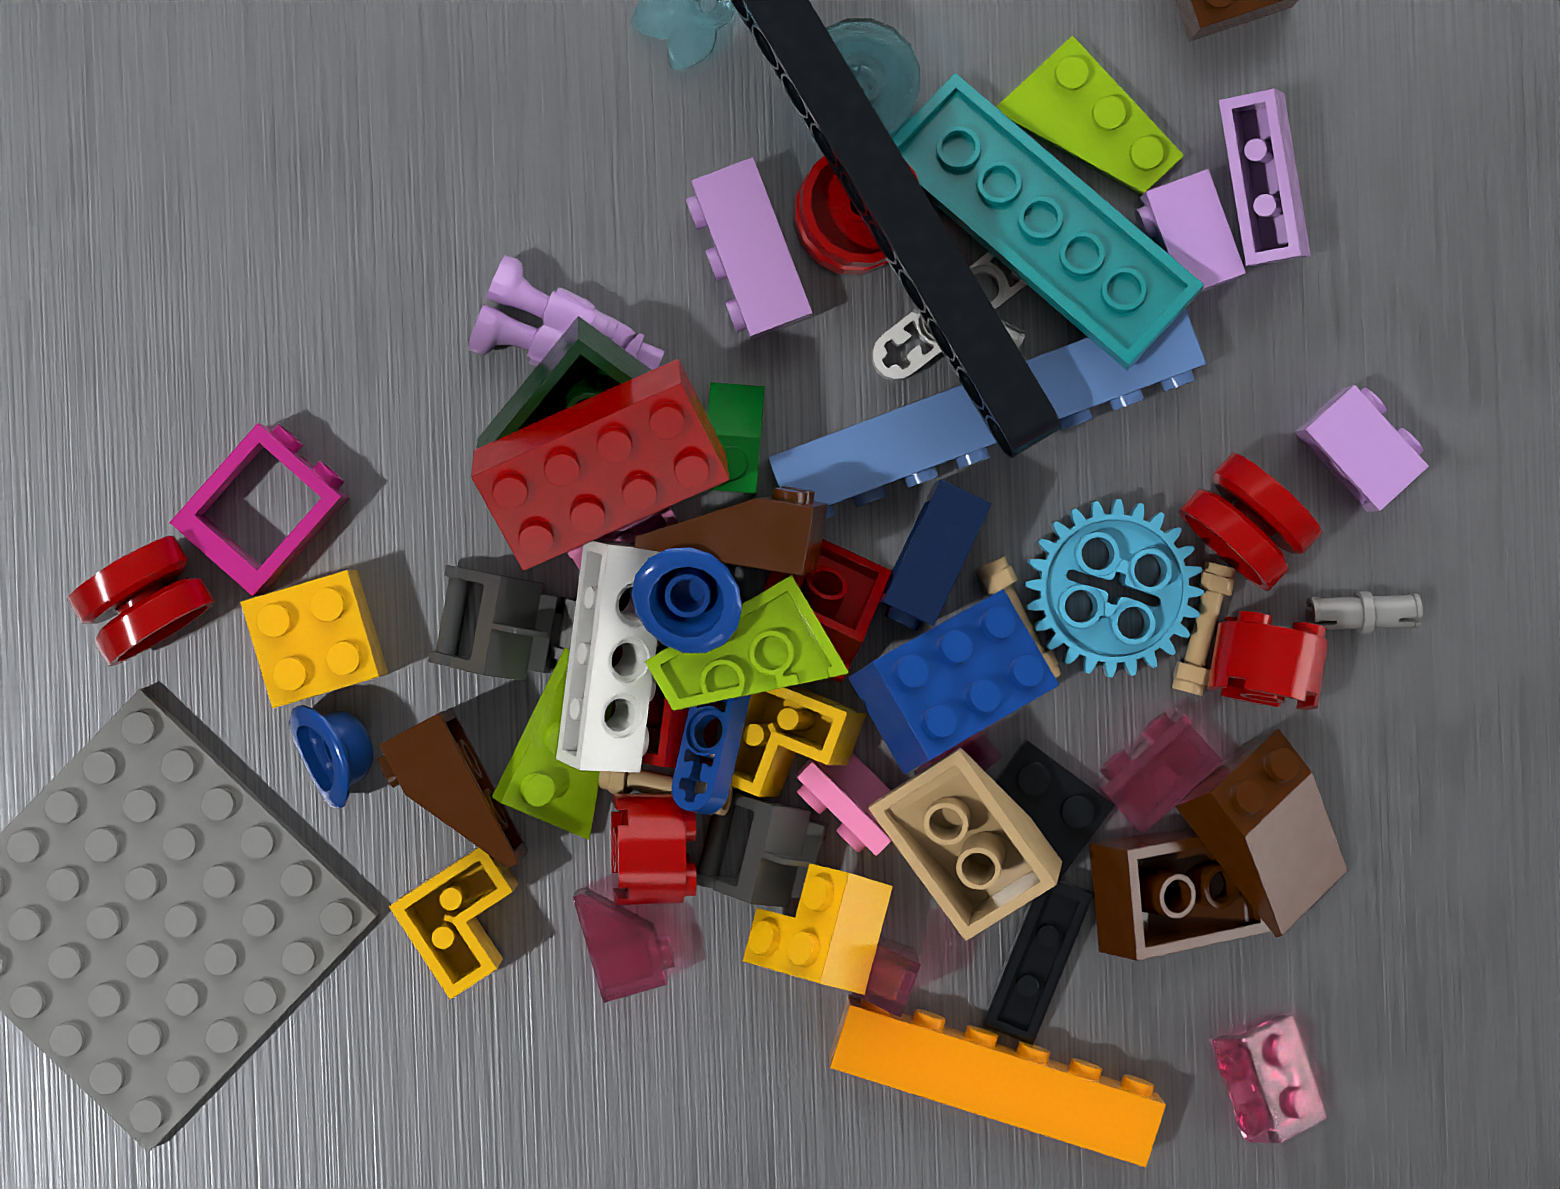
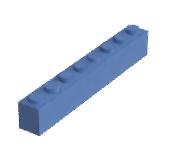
M1185 309L1128 371L1089 337L1026 360V363L1056 411L1061 430H1065L1093 419L1090 408L1110 402L1112 410L1115 411L1144 400L1141 389L1161 382L1163 390L1166 392L1195 381L1192 370L1205 365L1206 361ZM960 385L770 456L768 461L778 488L788 486L815 491L814 501L828 503L826 519L836 515L833 508L834 504L853 498L856 507L886 497L887 493L884 486L905 479L907 487L910 488L939 477L935 467L956 459L958 467L961 469L990 458L987 447L997 444L967 392Z

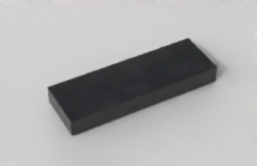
M1058 879L1056 886L1028 903L982 1017V1026L1031 1045L1034 1044L1093 899L1092 891Z

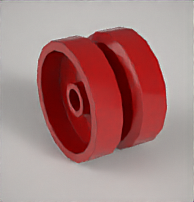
M823 156L812 166L794 199L793 226L800 246L816 264L837 274L863 275L882 268L888 261L861 216L852 211V201ZM908 164L909 168L911 169L912 173L914 174L915 178L917 179V176H916L915 171H914V170L910 167V165Z
M1232 452L1212 474L1214 485L1221 496L1209 490L1198 489L1178 512L1191 530L1222 560L1257 587L1269 591L1289 570L1286 558L1278 547L1289 553L1301 555L1318 539L1323 531L1311 513L1277 480L1244 456Z
M166 536L124 555L82 583L68 596L67 601L82 624H98L116 616L100 629L94 641L108 666H115L162 642L199 618L215 604V599L201 578H185L168 585L183 573L189 561L174 536Z

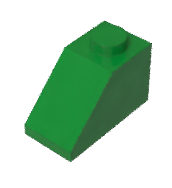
M710 382L707 416L726 452L730 480L706 490V492L757 495L765 386Z

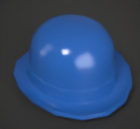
M691 547L669 548L648 558L635 575L631 593L635 613L645 629L663 645L682 653H707L724 645L738 628L742 611L739 586L727 566L710 553Z
M305 705L294 707L291 711L289 725L299 755L322 798L331 807L336 809L344 807L349 797V786L365 777L373 763V745L370 736L363 724L355 716L347 712L332 711L321 715L315 709Z

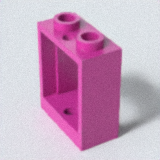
M257 423L169 522L252 596L264 595L350 499L339 489L345 481L321 460L315 466L310 464L298 453L304 445L280 424H277L272 430L269 426ZM264 447L318 494L321 499L261 565L206 517L204 513Z

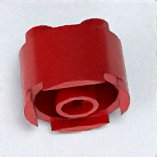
M1239 611L1238 617L1227 616L1224 622L1218 623L1207 690L1213 692L1221 689V696L1265 706L1280 707L1286 697L1297 700L1296 709L1313 710L1318 708L1329 644L1324 639L1326 632L1324 626L1306 622H1293L1292 628L1271 625L1272 616L1253 611Z
M672 793L613 794L612 803L615 809L622 810V812H611L610 821L611 873H618V888H613L615 905L683 903L685 896H696L695 863H690V856L686 854V841H695L696 839L695 812L679 807Z

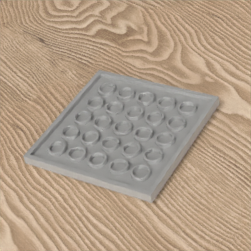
M141 688L0 833V1011L149 1153L366 929L379 913L145 688Z

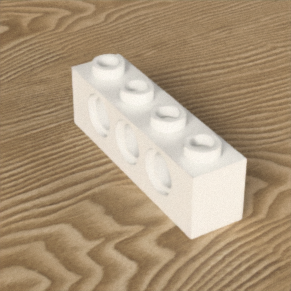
M595 539L583 544L556 755L557 760L578 770L640 773L642 757L646 754L649 745V732L646 724L649 702L653 699L656 691V681L644 661L656 655V648L661 642L645 629L636 615L631 593L636 573L648 558L660 552L634 548L635 543ZM629 589V603L620 612V597L625 590ZM622 644V658L613 667L612 655L615 649ZM615 700V712L613 716L605 722V710L607 706Z

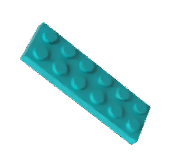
M956 73L945 82L892 138L905 161L915 171L921 188L932 203L1127 371L1202 292L1204 284Z

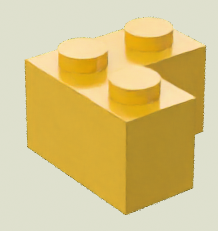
M796 685L751 694L731 786L757 797H780L796 753L826 765L848 766L867 714Z
M478 846L399 897L389 906L450 1000L495 971L503 961V957L475 916L512 893L519 885L509 868Z
M809 863L795 918L756 908L742 961L819 984L865 995L893 886L848 872Z

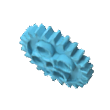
M1115 499L1110 506L1109 514L1105 515L1098 501L1090 502V518L1085 519L1076 508L1069 510L1072 526L1067 528L1058 521L1052 522L1050 525L1057 539L1054 542L1041 538L1036 541L1040 549L1046 553L1044 560L1028 559L1027 561L1030 567L1040 572L1038 579L1023 582V587L1038 591V598L1025 604V609L1042 611L1043 617L1033 625L1034 630L1044 631L1050 629L1053 634L1047 640L1045 647L1048 650H1052L1064 644L1066 649L1062 662L1069 665L1081 655L1083 656L1082 672L1088 674L1093 671L1098 661L1102 662L1103 672L1106 677L1114 676L1117 663L1122 662L1124 670L1128 675H1136L1137 659L1139 658L1150 668L1158 667L1154 651L1159 648L1168 655L1173 656L1176 654L1170 637L1176 635L1189 638L1191 634L1181 624L1183 617L1197 618L1200 616L1196 609L1187 605L1188 598L1204 595V590L1189 586L1188 579L1201 573L1202 568L1186 566L1184 559L1195 550L1194 546L1176 547L1174 542L1179 537L1182 529L1174 527L1166 532L1160 530L1165 516L1162 512L1156 513L1148 521L1143 520L1144 504L1136 503L1129 515H1124L1122 500ZM1092 538L1103 541L1109 552L1106 564L1097 570L1089 568L1082 558V548ZM1144 555L1154 557L1160 566V576L1150 586L1141 584L1136 579L1134 573L1135 564ZM1069 570H1075L1100 580H1112L1115 574H1118V584L1120 586L1159 598V604L1153 607L1127 597H1113L1111 603L1107 602L1108 593L1105 590L1071 581L1066 575ZM1081 590L1091 598L1092 611L1085 620L1075 622L1067 615L1065 602L1071 593ZM1129 607L1138 609L1144 619L1143 629L1133 638L1123 636L1117 625L1121 612Z

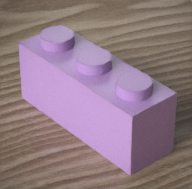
M1273 88L1219 100L1246 266H1262L1311 256L1285 94Z
M751 157L691 180L694 196L685 200L696 229L707 226L714 247L705 250L716 281L727 278L734 298L725 301V305L736 333L746 329L750 341L812 318L813 312L754 158Z

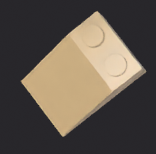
M958 747L869 805L868 809L965 941L1057 885L1062 865L1060 857L1031 817L961 747Z

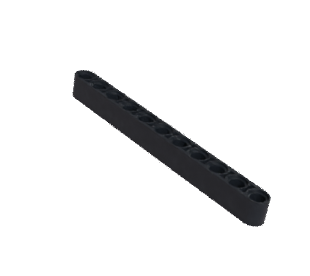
M731 0L999 447L1008 457L1014 458L1060 430V421L1052 404L810 1Z

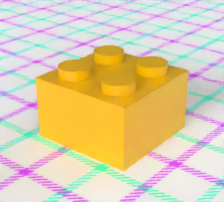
M345 570L240 602L272 709L389 674L358 570Z

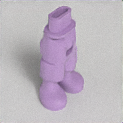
M504 255L499 264L486 298L542 318L543 325L539 328L533 327L484 304L476 320L467 348L478 355H485L496 345L520 347L529 350L527 354L529 358L528 363L537 367L579 316L651 370L659 367L665 352L642 342L645 335L641 333L637 335L635 331L625 324L596 310L595 305L586 298H582L558 287L557 291H553L551 296L534 288L523 277L522 263L518 259Z

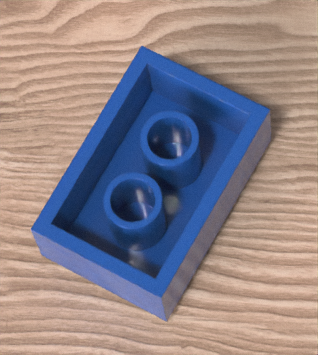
M1004 589L872 661L848 677L903 774L932 760L1059 686Z

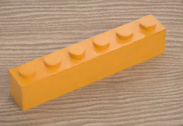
M865 992V995L862 994L861 1000L848 996L829 1054L830 1068L1142 1167L1147 1166L1166 1107L1159 1094L1153 1092L1155 1087L1153 1083L1127 1074L1123 1075L1121 1082L1101 1076L1103 1068L1077 1058H1071L1070 1064L1066 1065L1049 1059L1051 1052L1034 1044L1019 1042L1017 1049L997 1043V1034L980 1027L967 1025L965 1032L944 1026L946 1018L926 1010L915 1009L913 1016L892 1010L893 1001L872 993Z

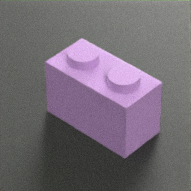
M1209 169L1148 190L1138 199L1141 207L1135 209L1138 228L1204 284L1202 292L1236 280L1246 273Z
M1354 384L1342 388L1294 433L1366 512L1381 511L1425 471L1429 465L1419 456L1424 450L1416 438L1404 428L1396 430L1383 416L1387 409L1382 401L1368 388L1363 387L1359 390Z

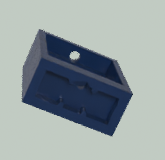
M942 479L933 484L879 602L889 606L884 616L916 631L921 622L931 626L935 625L992 503Z

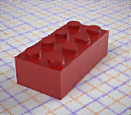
M679 358L473 451L471 472L472 480L523 571L730 480L726 452Z

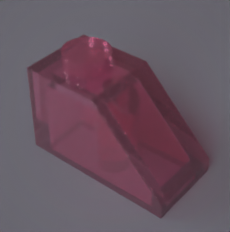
M588 887L576 890L573 900L603 1003L667 985L669 979L667 969L676 967L668 936L658 937L655 925L652 922L621 905H615L612 900Z
M880 935L865 995L852 993L891 1014L901 1017L921 966L915 948Z

